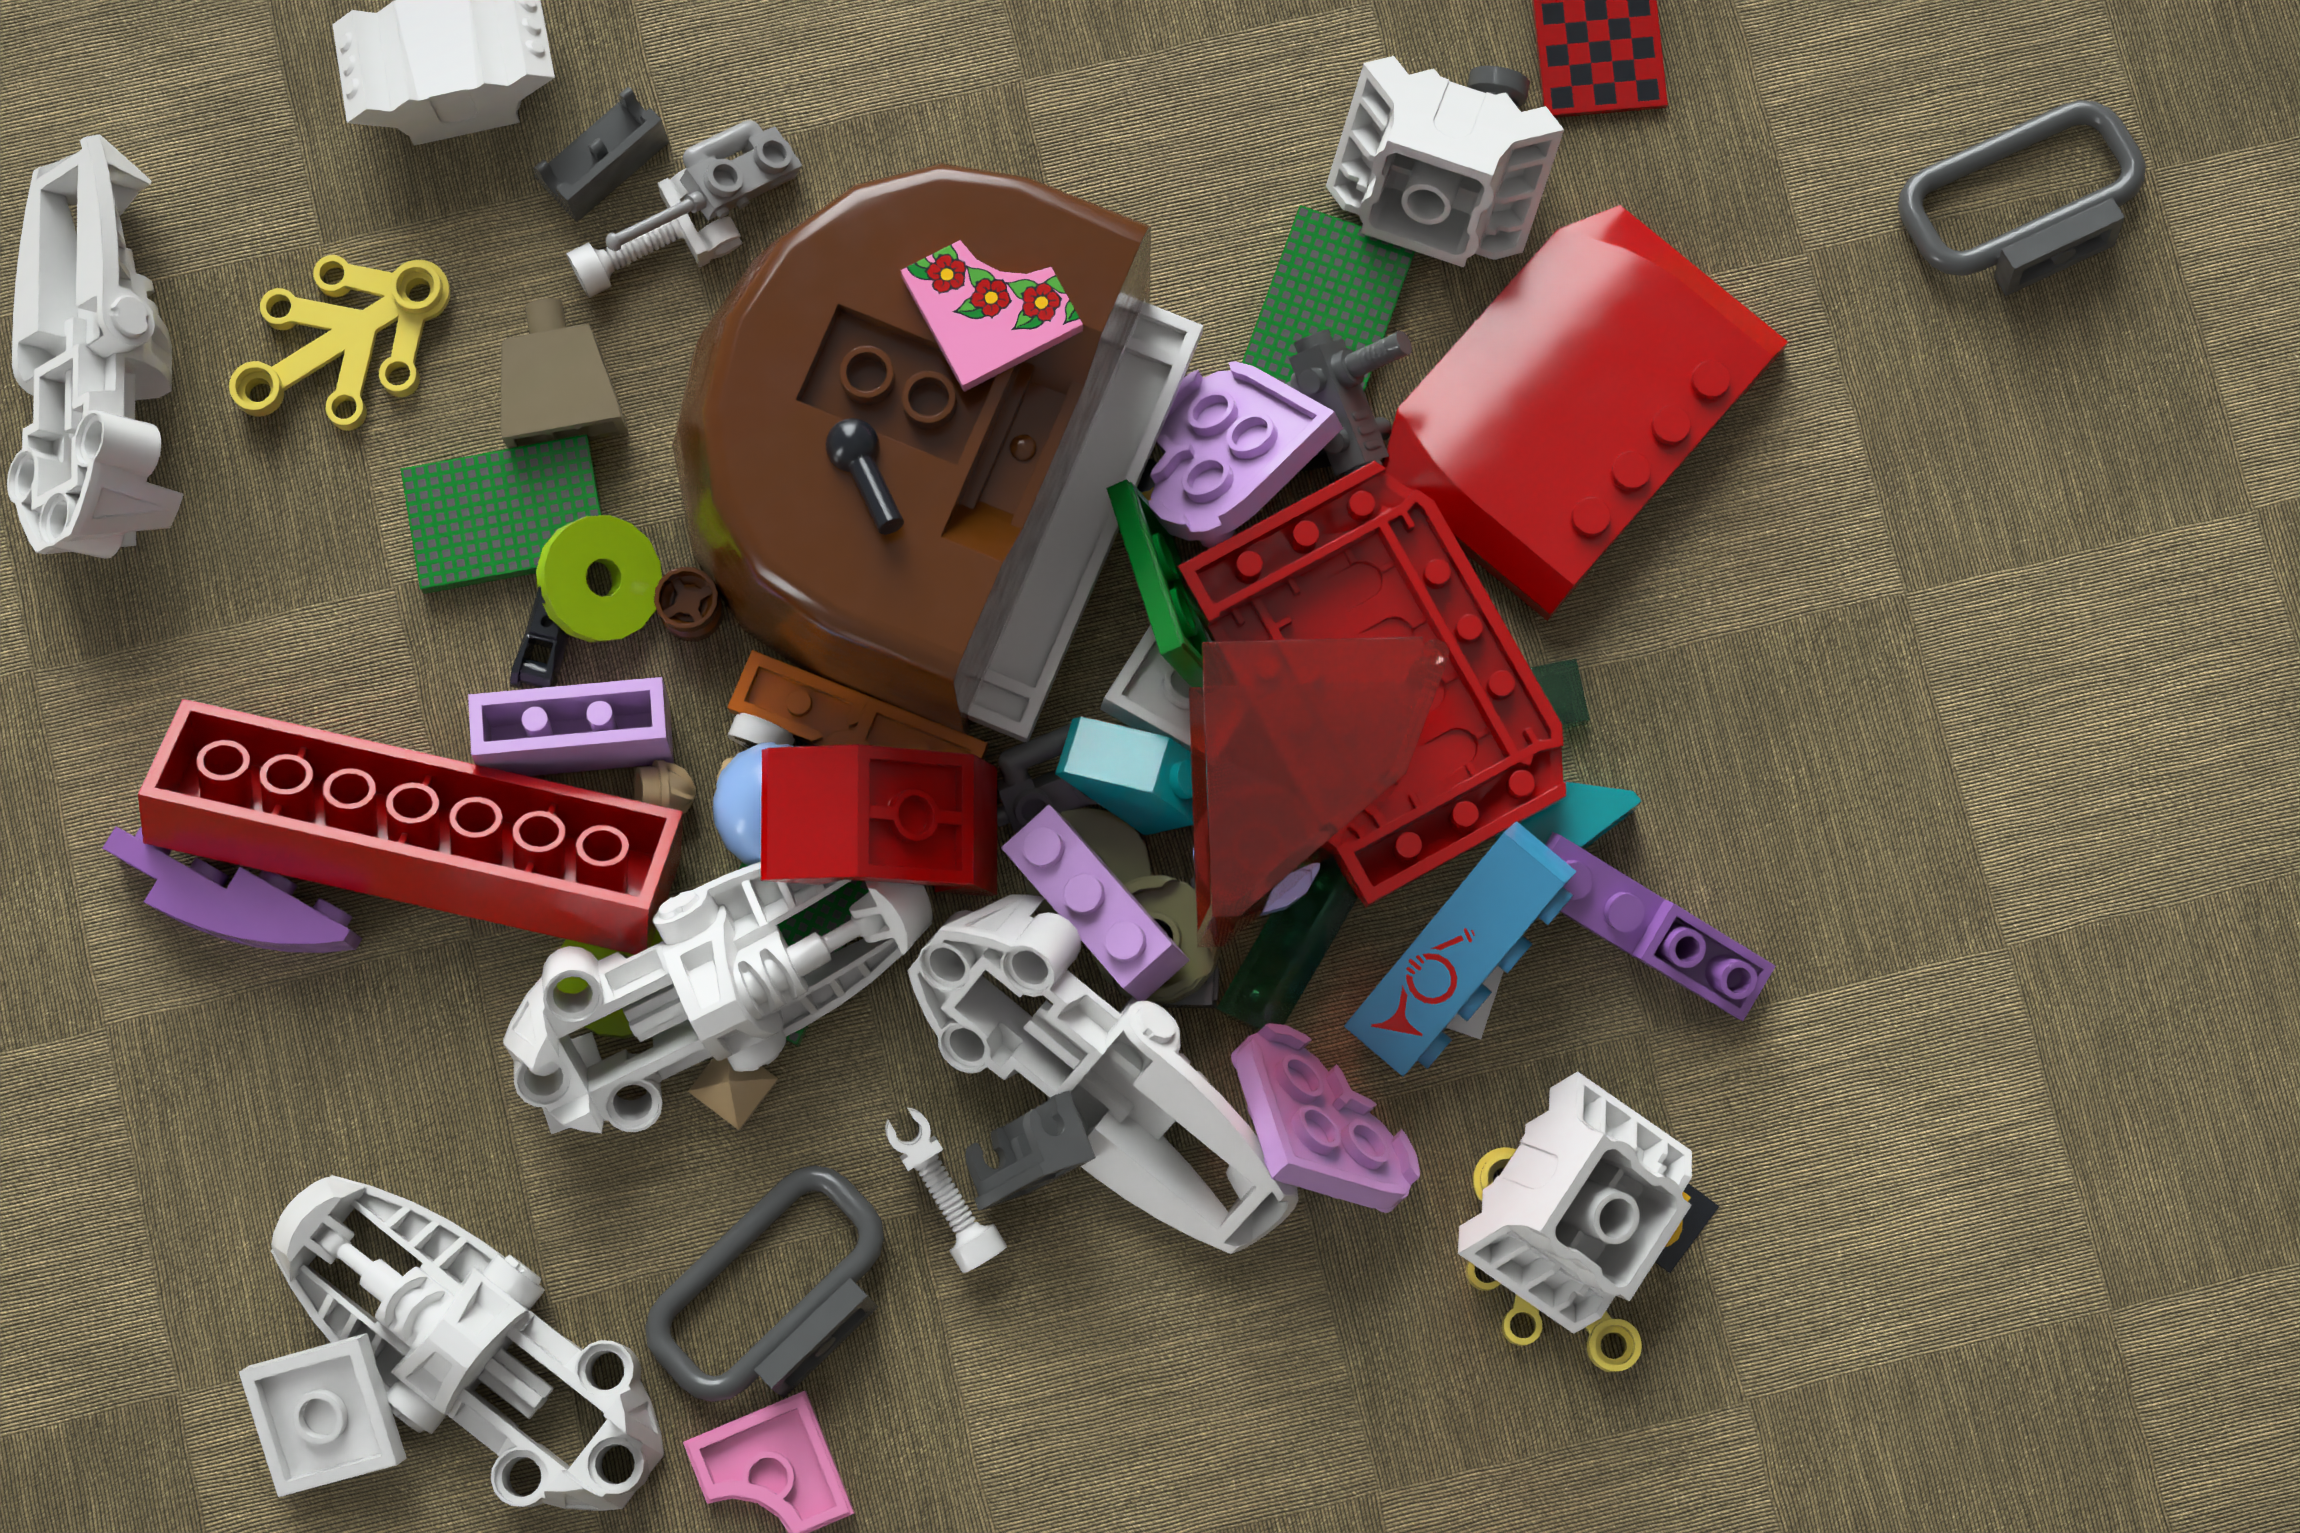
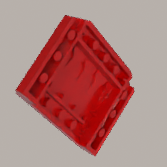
M1621 205L1559 228L1552 234L1397 408L1387 446L1389 457L1384 459L1383 466L1386 468V473L1413 491L1418 489L1434 500L1462 550L1548 621L1586 578L1596 562L1743 394L1749 391L1787 346L1788 341Z
M1375 460L1177 566V574L1193 609L1304 806L1316 819L1319 832L1345 879L1365 907L1374 904L1505 832L1516 821L1521 823L1566 797V781L1563 782L1562 765L1563 729L1560 719L1435 501L1418 489L1413 491L1386 473V468Z

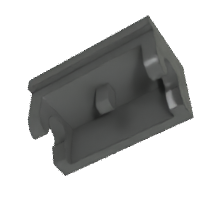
M626 87L618 94L619 102L555 158L549 163L542 160L533 168L536 173L534 175L536 180L576 222L582 219L669 143L662 119L651 108L645 111L630 87Z
M1070 1091L1052 1096L1040 1106L1030 1110L1007 1125L990 1132L993 1150L999 1157V1167L997 1169H993L985 1163L983 1150L978 1143L968 1146L965 1154L968 1170L979 1195L974 1198L979 1211L1031 1194L1096 1158Z

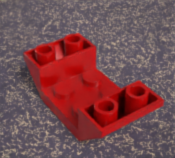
M861 744L762 749L761 881L821 885L845 879L935 885V893L981 896L997 895V767L974 754Z

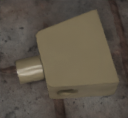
M543 298L527 303L525 305L529 334L506 338L501 344L500 430L507 448L586 434L592 440L628 433L624 414L590 325L581 324L566 327L563 304L560 299Z

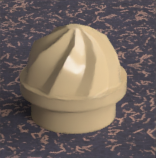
M654 760L652 766L636 768L634 800L683 811V814L688 811L695 798L696 787L684 768L665 762V760Z

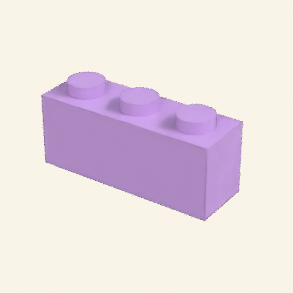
M662 677L468 694L471 756L476 765L525 776L645 766L652 765L654 760H665V762L674 763L670 702Z
M1050 804L1001 847L1053 909L1073 924L1078 931L1081 941L1120 986L1138 1001H1145L1190 961L1072 825Z

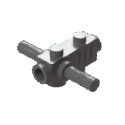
M1329 329L1296 341L1294 346L1297 354L1289 358L1294 373L1291 376V381L1287 382L1286 385L1333 410L1343 427L1324 447L1334 475L1337 476L1344 473L1348 475L1374 460L1382 465L1381 460L1389 457L1384 441L1390 437L1391 425L1384 417L1374 418L1361 383L1364 380L1365 374L1411 354L1412 346L1408 336L1403 331H1398L1354 352L1346 347L1343 339L1333 341Z

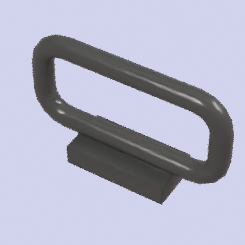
M2076 100L2057 106L1921 169L1907 180L1899 193L1898 212L1903 226L1920 254L1933 268L1949 275L1966 276L1996 265L1994 278L2004 295L2008 296L2115 246L2125 219L2119 207L2138 194L2145 181L2146 163L2132 135L2111 108L2096 101ZM2080 124L2089 125L2101 134L2120 165V176L2113 183L1965 251L1953 250L1942 241L1923 208V200L1929 193Z
M817 1165L796 1169L781 1179L659 1296L649 1310L645 1325L648 1348L656 1361L674 1381L696 1399L709 1402L732 1399L747 1389L759 1376L773 1391L785 1398L878 1308L877 1304L856 1283L871 1269L881 1254L884 1231L880 1216L873 1205L854 1185L834 1169ZM811 1191L824 1193L854 1223L859 1236L857 1245L728 1371L717 1376L707 1375L674 1341L671 1335L673 1320L801 1196Z

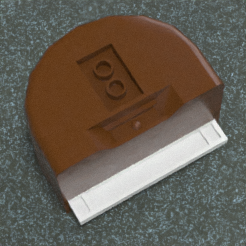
M940 163L855 184L775 240L752 261L699 336L692 355L672 444L692 554L702 570L714 581L720 597L742 630L802 670L968 735L970 732L969 720L1022 742H1028L1119 530L1106 488L1126 479L1137 488L1203 334V325L1149 304L1151 227L1028 177ZM959 240L962 241L977 260L1000 272L1028 274L1052 267L1083 323V331L964 392L904 283L900 270ZM856 418L870 424L878 435L880 448L875 462L904 520L903 526L894 533L887 535L879 533L851 472L840 470L828 458L825 446L827 435L835 424L844 419Z

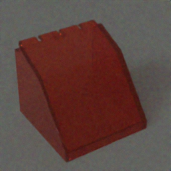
M1423 637L1202 642L1203 687H1189L1188 689L1197 947L1225 946L1328 857L1336 847L1342 845L1379 813L1407 772L1448 659L1449 650L1443 641L1432 639L1427 641L1424 646Z

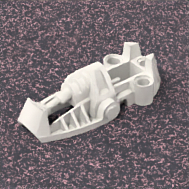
M99 134L81 139L82 150L57 162L38 167L33 171L19 247L12 332L13 374L19 386L28 394L34 396L33 423L23 428L22 450L16 454L8 472L7 490L10 500L16 504L21 525L36 553L76 552L107 559L114 556L120 547L136 546V531L170 528L184 494L147 482V478L154 471L160 457L161 435L157 426L135 420V400L160 398L172 391V344L169 331L158 315L156 304L147 298L155 292L152 280L136 273L133 252L130 248H126L120 215L124 213L137 194L151 185L152 181ZM68 204L77 206V234Z
M760 861L668 899L659 907L652 920L663 941L627 959L619 952H616L601 960H597L591 952L581 947L568 946L560 948L547 958L543 965L542 977L526 994L511 1019L503 1039V1044L514 1062V1085L517 1094L524 1102L534 1107H544L563 1126L577 1130L602 1134L604 1121H609L614 1127L625 1132L645 1130L653 1125L661 1114L663 1102L660 1082L710 1057H714L717 1061L727 1058L734 1071L758 1070L759 1067L770 1064L778 1057L786 1043V1036L806 1027L839 1007L873 982L904 955L932 924V908L924 886L920 884L866 881L870 892L850 907L851 920L823 936L814 932L795 944L788 946L777 924L811 906L851 880L844 879L821 885L761 881ZM859 936L864 938L833 954H830L832 951L838 949L839 947L845 945L846 943L852 941L853 939ZM571 976L580 977L589 984L583 991L575 994L564 993L556 987L557 983L562 979ZM623 1008V1012L629 1021V1027L640 1042L653 1037V1047L640 1054H631L625 1049L587 1068L568 1034ZM551 1061L559 1066L558 1070L546 1076L536 1075L527 1069L529 1068L533 1071ZM628 1085H639L647 1090L644 1096L636 1100H624L616 1095L621 1088Z
M1010 894L974 912L964 910L950 916L921 949L918 958L907 971L913 991L925 1018L938 1037L939 1050L943 1058L952 1067L966 1073L981 1072L988 1067L1003 1080L1020 1073L1050 1098L1056 1094L1070 1091L1096 1157L1080 1167L1148 1214L1208 1245L1229 1254L1235 1253L1263 1238L1291 1214L1298 1202L1297 1186L1271 1179L1264 1162V1154L1257 1135L1225 1098L1207 1082L1208 1079L1190 1065L1191 1061L1184 1054L1179 1053L1181 1047L1180 1029L1176 1020L1158 1004L1149 1001H1138L1134 997L1118 1012L1075 977L1068 968L1081 950V938L1077 929L1069 920L1059 914L1047 912L1038 914L1034 918L1030 917L1045 899L1044 897ZM988 971L1018 997L1022 995L1032 997L1043 995L1053 1005L1046 1000L1032 1017L984 978L983 975ZM1175 1121L1229 1164L1226 1174L1238 1195V1199L1229 1211L1226 1210L1191 1165L1163 1136Z
M333 1175L318 1180L304 1189L287 1205L281 1214L273 1233L271 1253L290 1288L313 1322L331 1343L368 1333L374 1352L375 1363L381 1375L392 1413L409 1427L419 1433L425 1430L432 1434L448 1415L496 1453L499 1457L492 1467L491 1483L495 1494L501 1501L511 1506L535 1507L544 1503L564 1509L605 1511L623 1509L634 1493L645 1484L651 1471L665 1455L661 1430L651 1399L640 1380L641 1366L635 1353L620 1343L607 1340L591 1343L582 1349L531 1312L530 1309L545 1289L539 1285L541 1278L509 1254L504 1257L487 1243L454 1222L415 1202L367 1184ZM354 1208L357 1209L423 1264L420 1268L414 1267L402 1276L382 1259L374 1262L371 1261L351 1244L350 1240L354 1237L355 1233L344 1225L343 1222ZM317 1255L329 1264H332L338 1258L361 1276L359 1284L381 1302L376 1311L375 1318L309 1266ZM512 1342H515L604 1413L603 1416L607 1419L571 1466L543 1444H538L518 1428L519 1425L475 1391L482 1382L527 1419H531L535 1412L544 1405L554 1388L506 1351ZM609 1352L616 1353L623 1361L625 1367L624 1376L617 1386L603 1390L593 1380L592 1367L601 1355ZM622 1445L633 1454L635 1461L634 1470L625 1482L615 1484L604 1475L602 1460L606 1452L612 1447ZM528 1457L539 1466L541 1482L532 1494L523 1497L512 1488L510 1472L519 1460Z

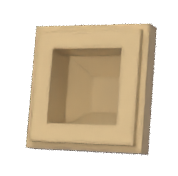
M713 1058L688 1092L740 1131L779 1079L762 1066L758 1070L739 1072L734 1071L727 1058L721 1061Z

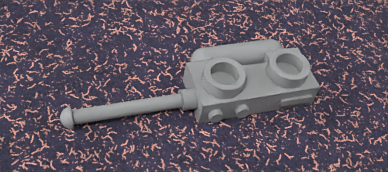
M743 121L685 150L683 163L686 170L680 181L689 195L685 197L684 201L616 234L613 232L609 233L606 237V245L610 250L618 251L621 249V245L689 212L696 213L701 210L707 220L716 216L721 219L729 214L730 209L736 206L742 209L749 204V200L794 179L803 165L775 126L763 131L755 121ZM739 151L743 153V155L733 160L724 159Z

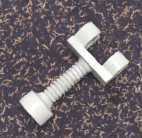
M686 168L678 172L671 179L666 178L658 182L660 196L667 209L684 201L685 197L689 195L680 181ZM684 214L621 245V249L618 251L610 250L608 247H606V251L604 249L598 250L593 248L588 242L566 253L583 290L588 298H591L611 288V274L615 269H620V265L624 267L626 263L630 264L631 260L636 261L637 257L639 259L642 258V254L646 256L648 252L652 253L654 249L658 250L659 246L664 247L665 244H670V240L674 242L676 238L684 239L699 267L710 263L711 259L725 256L734 251L742 244V241L739 238L741 235L731 217L717 219L697 232L689 215Z
M907 1107L913 1119L919 1124L918 1135L911 1141L898 1139L894 1128L887 1119L885 1125L887 1139L894 1149L904 1153L899 1157L906 1169L909 1171L914 1168L916 1171H920L918 1174L923 1176L922 1181L926 1182L925 1186L927 1188L930 1187L928 1191L933 1193L932 1197L936 1199V1204H940L939 1209L943 1210V1216L947 1215L945 1219L950 1221L949 1226L953 1227L952 1231L957 1232L955 1235L956 1244L950 1249V1253L962 1273L969 1272L1007 1248V1245L994 1224L983 1226L978 1222H974L976 1218L971 1216V1210L967 1211L969 1209L968 1205H964L966 1203L965 1200L961 1199V1194H957L959 1192L958 1188H954L956 1186L955 1183H951L952 1178L948 1177V1171L944 1172L946 1168L941 1166L942 1161L938 1160V1153L943 1148L935 1136L930 1137L931 1129L927 1119L918 1110Z

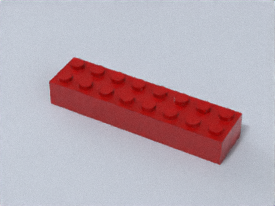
M182 699L138 792L144 844L634 955L650 948L657 929L652 921L653 917L659 910V907L667 901L681 860L683 811L187 699Z

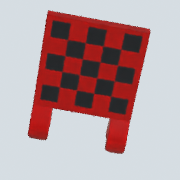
M1532 0L1543 107L1546 106L1555 118L1661 109L1668 106L1657 0Z

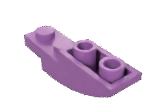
M116 826L103 846V849L113 856L157 880L144 903L191 928L212 936L255 948L302 953L356 950L362 940L360 936L347 928L352 916L321 898H318L312 908L292 897L297 885L279 874L261 870L257 877L239 867L228 887L224 888L229 878L228 875L196 857L190 867H187L169 857L172 850L144 844L142 827L133 836Z
M1552 832L1545 845L1577 871L1564 886L1573 895L1560 911L1564 916L1706 1001L1744 1021L1776 967L1775 965L1678 905L1660 897L1565 837Z

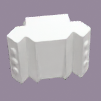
M396 0L377 13L351 10L332 24L347 123L398 128L410 137L414 146L520 123L518 109L521 105V100L555 78L541 0Z
M1394 56L1374 60L1363 64L1326 188L1343 210L1360 215L1363 223L1362 234L1464 267L1467 258L1474 254L1496 260L1523 253L1564 129L1546 106L1521 112L1506 92L1497 95L1488 92L1483 93L1450 82L1449 79L1440 77L1435 69L1409 75Z
M1578 1071L1550 1088L1549 1110L1525 1124V1134L1520 1140L1519 1147L1501 1174L1497 1175L1491 1185L1483 1189L1482 1213L1459 1226L1458 1254L1573 1334L1602 1318L1615 1296L1627 1301L1632 1299L1692 1206L1682 1196V1192L1692 1178V1151Z

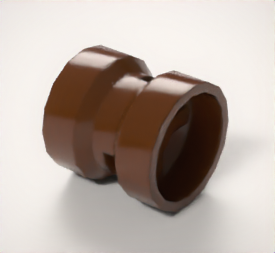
M679 567L670 570L660 579L655 589L654 603L665 628L674 637L682 641L698 642L709 638L718 630L723 620L724 606L714 581L705 572L695 567Z

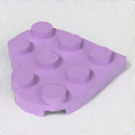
M1236 361L1229 362L1231 371H1218L1209 376L1202 377L1199 370H1196L1183 378L1156 441L1164 455L1152 469L1150 475L1155 486L1151 494V500L1148 503L1158 522L1170 535L1188 541L1199 540L1207 548H1212L1231 538L1235 529L1253 517L1343 429L1333 410L1258 368Z
M1268 1023L1258 1033L1248 1036L1232 1052L1231 1060L1238 1072L1248 1105V1113L1253 1120L1264 1154V1162L1271 1179L1336 1199H1342L1369 1208H1376L1384 1213L1391 1212L1408 1196L1411 1185L1420 1177L1417 1154L1405 1132L1401 1129L1393 1136L1380 1120L1369 1113L1377 1104L1371 1099L1352 1091L1337 1064L1328 1072L1320 1060L1304 1048L1312 1041L1306 1034L1287 1025Z

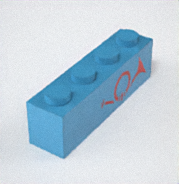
M1516 821L1500 836L1344 1027L1401 1076L1404 1077L1417 1062L1428 1069L1452 1041L1443 1031L1458 1014L1468 1022L1490 996L1492 991L1483 983L1496 967L1499 966L1508 974L1532 946V943L1523 935L1537 918H1540L1545 924L1549 925L1573 897L1564 886L1577 871Z

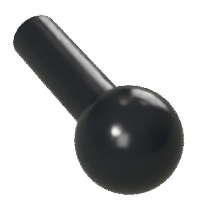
M856 418L844 419L831 428L826 438L825 446L828 458L840 470L851 472L879 533L887 535L896 532L903 526L904 520L875 462L880 448L876 431L867 422Z

